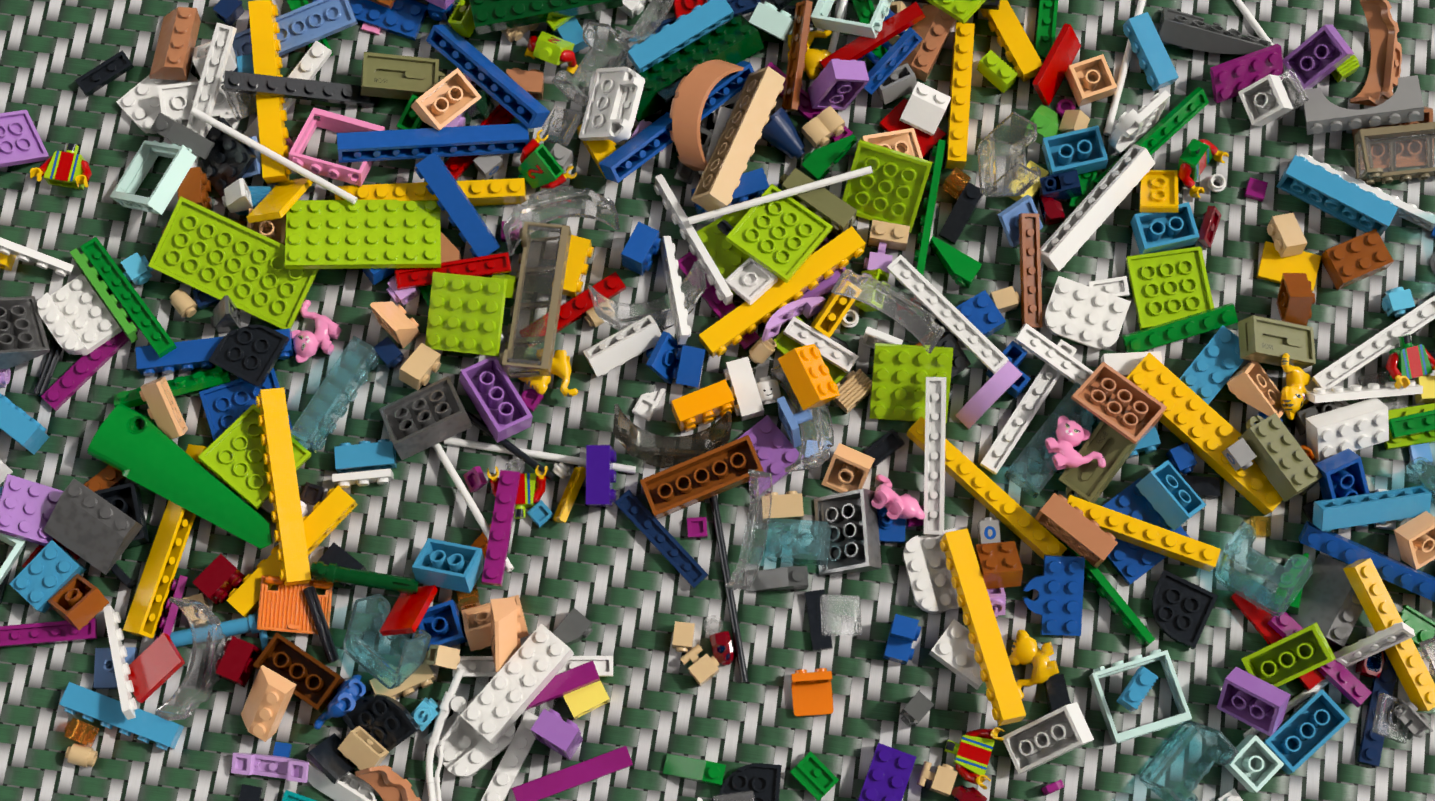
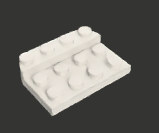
M628 67L598 68L578 138L583 141L611 140L615 143L628 140L631 137V130L635 122L645 79Z
M190 72L187 81L150 79L148 75L116 102L146 134H156L157 132L153 131L151 127L158 114L161 113L158 86L198 81V79Z
M222 78L211 117L216 120L218 118H225L230 126L237 131L240 116L236 92L223 91L224 78ZM200 81L158 86L161 113L187 126ZM209 124V126H208L206 136H207L208 132L210 131V129L212 128V126H211L210 124Z
M1166 90L1161 94L1157 93L1150 100L1151 103L1148 106L1143 105L1138 112L1134 109L1129 113L1124 112L1119 117V122L1115 125L1116 129L1108 140L1109 144L1119 154L1123 151L1126 152L1156 125L1171 94Z
M80 274L53 294L45 293L37 301L38 313L58 344L69 355H88L123 331L83 274Z
M1058 276L1044 314V320L1051 334L1089 346L1094 350H1104L1111 347L1118 340L1131 301Z
M952 528L944 530V534L946 532L956 531V529ZM927 534L919 537L917 535L911 538L906 543L902 554V560L905 563L914 596L913 600L916 606L930 614L962 608L959 607L957 602L958 594L956 588L954 589L951 583V571L946 567L945 552H942L940 547L943 535Z
M478 695L468 702V706ZM455 712L445 721L440 740L454 724L459 712ZM462 718L443 746L444 766L454 776L463 778L474 776L477 774V771L509 746L516 733L515 724L513 723L497 743L493 745ZM432 732L423 738L427 744H429L428 740ZM437 745L436 748H435L434 753H435L436 756L439 758L438 745Z

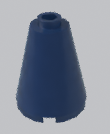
M781 107L770 116L769 121L761 131V138L791 159L794 157L798 159L805 153L803 149L806 146L787 112Z

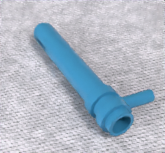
M257 613L249 614L248 617L171 632L170 639L175 647L252 632V634L259 633L262 651L269 643L268 630H257Z

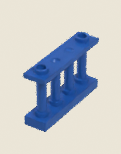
M889 9V14L885 16L884 21L895 15L891 9ZM911 27L907 31L904 30L898 34L900 38L894 45L889 41L882 44L887 52L881 59L872 51L857 59V61H861L866 56L875 64L868 72L869 82L864 87L871 95L923 40Z

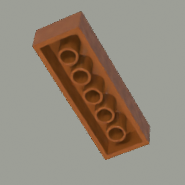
M749 435L641 479L640 482L653 515L658 520L763 476L765 472Z

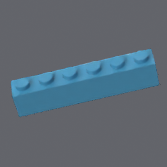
M707 0V3L694 7L691 13L678 17L673 24L663 26L660 32L655 35L650 34L642 43L632 45L628 51V58L638 73L644 72L654 64L661 62L671 54L678 52L685 46L731 20L734 16V11L726 0Z
M1415 486L1314 501L1313 524L1321 531L1330 532L1333 529L1339 528L1349 529L1353 526H1367L1372 523L1383 524L1386 521H1402L1405 518H1415L1425 511L1430 513L1432 493L1423 486Z
M71 682L68 683L59 705L65 707V712L73 715L76 712L82 713V718L94 722L95 719L102 721L100 725L112 729L113 726L120 728L119 732L130 736L131 733L139 735L137 739L145 743H149L152 740L157 742L156 747L166 751L168 747L175 749L184 726L139 708L135 710L136 718L128 720L122 712L120 701Z

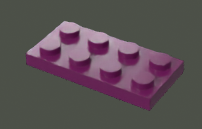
M1277 43L1211 67L1210 74L1214 101L1220 103L1239 96V91L1269 74L1279 76L1281 80L1285 79L1281 46Z

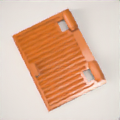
M261 576L257 630L318 635L304 589L310 586H314L315 590L316 588L325 589V595L317 596L329 628L333 583L310 580L306 584L284 586V581H281L278 576ZM268 584H278L277 591L268 590Z

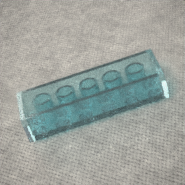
M356 336L352 337L290 431L292 437L302 446L315 454L324 447L326 437L329 433L332 434L337 426L336 422L345 415L349 402L355 400L358 394L357 390L367 382V375L371 369L374 370L378 365L379 357L373 346Z
M1077 382L1004 475L1035 499L1058 471L1052 460L1053 455L1056 453L1049 454L1045 446V439L1049 437L1055 438L1058 441L1055 433L1058 427V418L1064 415L1069 420L1080 424L1086 430H1089L1098 419L1094 414L1071 399L1072 395L1081 386Z

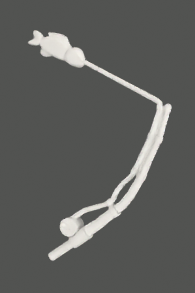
M458 667L448 692L446 691L439 706L440 711L428 740L426 783L429 801H442L439 775L444 757L443 746L447 738L459 725L462 719L460 715L468 707V701L465 697L455 695L465 671ZM452 708L453 711L459 712L454 724L440 740L443 726ZM438 745V766L435 771V777H433L434 751Z

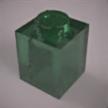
M476 90L482 98L470 106L466 112L472 120H484L489 117L494 105L484 90Z

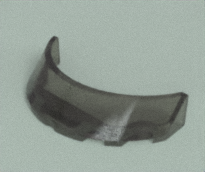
M614 404L613 433L615 438L619 440L631 456H636L645 461V464L654 467L666 468L675 466L723 446L730 440L732 427L731 411H727L720 420L701 432L687 436L668 437L641 429L625 416L618 404Z

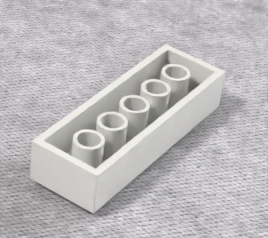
M540 624L460 716L491 744L495 745L526 710L528 705L569 661L574 652L543 624Z

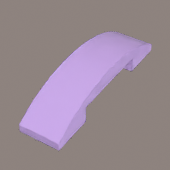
M808 297L783 306L768 320L762 340L766 341L778 335L781 325L790 321L793 316L796 317L803 314L808 319L818 314L824 306L826 299L824 297Z
M1009 361L978 390L955 416L970 429L1023 374Z
M233 753L231 773L287 779V781L307 783L309 762L264 754Z

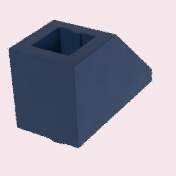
M1077 169L1040 178L1044 197L1064 200L1082 195Z

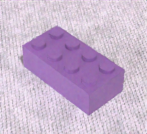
M491 356L460 371L459 382L497 443L531 427L533 416L506 372H504L496 356Z
M551 708L549 711L543 709L531 728L536 740L571 760L583 741L578 725L569 719L566 722L563 721L560 714Z

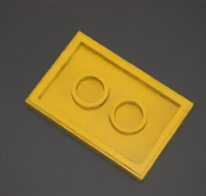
M1150 170L1140 180V212L1178 213V170Z
M1266 241L1256 278L1281 284L1283 273H1306L1308 281H1311V291L1313 292L1321 256L1303 251L1302 254L1281 258L1279 252L1274 247V243Z

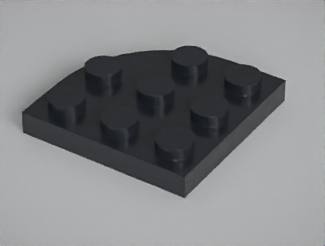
M225 118L217 119L223 124L231 127L230 124L225 120ZM212 126L206 138L215 144L206 160L202 158V164L207 179L210 180L211 185L222 197L225 196L224 189L243 177L256 159V156L246 144Z
M252 324L240 329L236 328L220 341L209 362L260 389L290 339L263 325Z
M1163 570L1153 591L1151 601L1152 613L1162 632L1171 639L1191 649H1195L1218 595Z
M372 694L360 698L356 701L355 708L342 717L351 731L361 726L389 752L420 729L409 711L400 702L381 694Z
M754 763L738 768L723 783L718 801H779L782 765Z

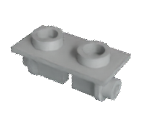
M1399 699L1402 705L1395 707V715L1415 737H1423L1427 729L1433 732L1428 725L1430 721L1422 714L1419 715L1416 712L1418 708L1412 702L1408 701L1406 703Z

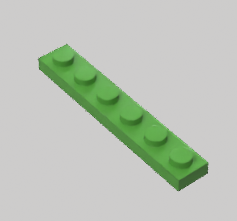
M77 248L70 251L74 262L130 342L137 341L136 332L138 330L132 321L129 323L126 320L128 315L123 308L119 309L117 307L118 301L115 296L108 294L107 290L109 288L103 280H98L99 274L94 266L89 267L88 263L90 261L85 253L80 254Z

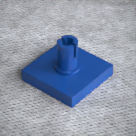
M663 331L655 348L647 350L646 356L649 360L646 365L666 383L672 384L674 380V367L679 366V360L676 359L677 350L682 348V345H678L677 340L670 333Z
M885 507L877 509L880 542L904 544L906 519H890L887 516V509Z

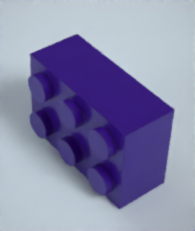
M586 445V505L612 507L613 502H616V490L613 489V483H616V471L613 470V463H616L617 454L610 445Z
M878 743L857 801H902L916 756Z

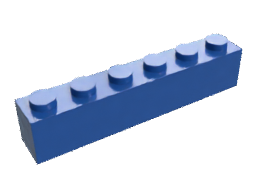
M433 152L415 164L417 175L420 179L424 178L426 180L428 191L431 195L435 194L437 196L439 207L442 211L446 210L448 212L450 223L454 227L457 225L461 231L459 233L461 239L465 243L468 242L472 247L469 249L474 257L487 256L497 250L500 244L437 152Z

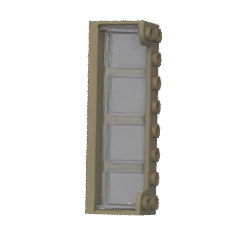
M1435 122L1360 129L1354 135L1356 179L1363 180L1367 185H1372L1375 182L1387 184L1393 182V180L1406 182L1412 178L1425 180L1430 178V176H1435Z
M524 221V226L519 231L523 253L519 254L518 263L521 266L520 271L517 270L516 282H518V285L513 291L515 304L511 306L510 310L512 324L509 323L507 334L510 335L509 342H505L504 353H500L499 363L502 364V368L509 378L550 376L571 239L570 226Z

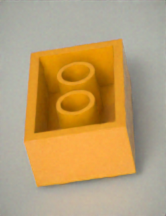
M815 344L794 348L778 358L803 411L823 406L840 396L838 386L833 381L829 368L825 365L820 350Z
M725 379L672 400V412L680 431L685 430L688 432L695 429L698 424H708L718 416L726 417L730 415L734 410L735 400Z

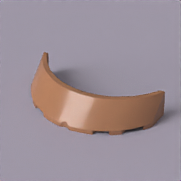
M1360 0L1369 28L1371 60L1366 83L1361 92L1356 97L1350 99V103L1378 106L1391 98L1393 87L1398 85L1402 63V47L1397 40L1399 27L1398 23L1391 16L1390 9L1392 7L1388 0Z
M710 60L694 66L693 70L680 81L675 91V97L672 100L670 119H672L671 140L675 142L679 154L677 157L680 162L694 171H704L707 166L700 138L701 117L706 100L712 89L721 79L731 73L743 71L744 69L742 66L723 60Z
M383 765L355 772L357 777L366 781L377 791L383 801H421L420 797H416L411 789V783L392 771L391 767Z

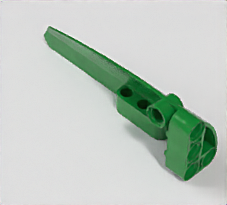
M120 403L101 424L87 449V454L121 471L122 475L260 549L273 544L270 522L155 426L150 416L142 415ZM141 419L144 421L143 429L139 425Z

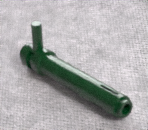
M322 561L312 562L310 569L311 578H314L316 581L326 580L328 583L340 582L407 594L417 593L419 581L413 578L340 567L334 563H329L328 565ZM394 583L405 584L409 586L397 585Z

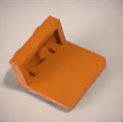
M827 668L815 669V672L807 673V670H796L795 674H791L793 713L796 717L829 715L833 713L832 671H827Z

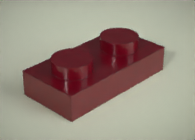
M1208 206L1207 211L1203 215L1201 229L1198 230L1200 236L1198 241L1204 248H1211L1221 218V214L1215 206Z

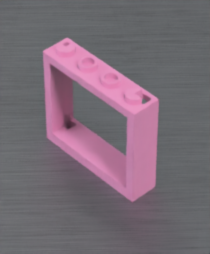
M313 108L289 152V160L314 174L362 186L374 161H364L360 169L357 170L303 155V152L317 127L337 133L385 131V127Z

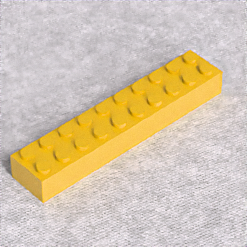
M1149 352L1126 378L1167 407L1159 420L1183 443H1188L1193 452L1264 515L1271 513L1283 499L1255 461L1251 460L1253 465L1243 470L1240 468L1235 471L1222 453L1226 448L1237 442L1242 434Z

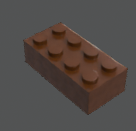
M277 632L253 664L258 670L260 666L264 665L295 683L296 687L293 694L320 713L323 712L333 698L341 683L345 681L336 672Z

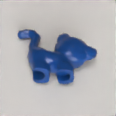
M353 675L341 683L337 693L328 705V711L321 714L314 723L315 729H320L328 719L343 717L355 708L356 701L366 693V686L360 681L361 675Z

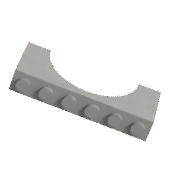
M1418 75L1399 77L1398 87L1391 98L1378 106L1368 109L1354 110L1339 107L1331 103L1323 95L1321 88L1302 90V104L1307 135L1424 120V105Z

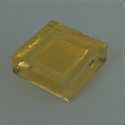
M1249 517L1250 537L1271 536V517Z

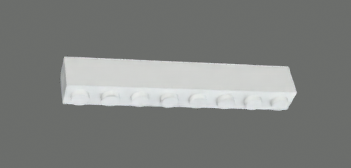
M1133 144L1040 248V255L1048 268L1059 272L1156 164L1145 147Z

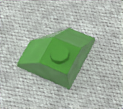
M1041 104L1026 126L1023 135L1042 145L1043 138L1063 134L1058 130L1061 124L1058 113Z

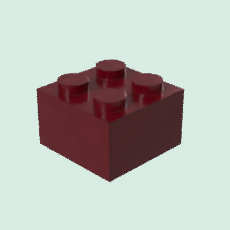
M220 554L192 583L218 605L228 599L229 593L234 588L242 585L245 576L228 559Z
M232 636L231 640H228L224 646L225 653L223 657L219 658L215 665V673L223 679L245 688L253 672V664L262 651L255 645Z

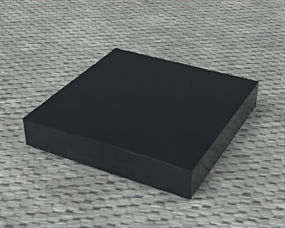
M335 733L310 750L306 755L333 784L357 768L351 760L345 758L342 752L338 750L343 741Z

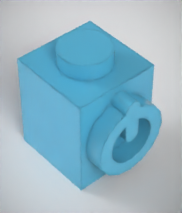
M136 252L121 261L126 270L123 274L129 282L133 281L136 286L145 284L152 277L150 272L153 271V268L148 266L149 261L145 255L140 257Z
M1396 287L1386 291V296L1382 299V307L1388 317L1394 315L1396 318L1402 317L1415 307L1411 290H1404L1403 287Z
M425 697L411 713V716L422 732L440 711L438 708L439 704L432 698L427 699Z

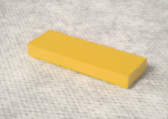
M574 468L552 518L553 521L566 523L585 479L586 468Z

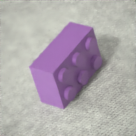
M1330 24L1324 25L1283 59V63L1302 89L1306 90L1313 88L1349 59L1354 52L1336 28Z
M831 59L808 88L812 109H826L831 106L834 110H846L869 82L865 61Z
M1235 667L1224 680L1217 709L1271 737L1282 724L1291 694Z

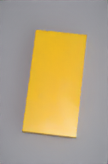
M307 178L279 182L246 217L248 222L255 223L282 218L314 182Z

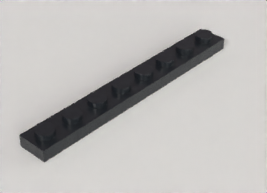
M234 71L224 72L223 91L374 107L375 97L360 95L361 86Z

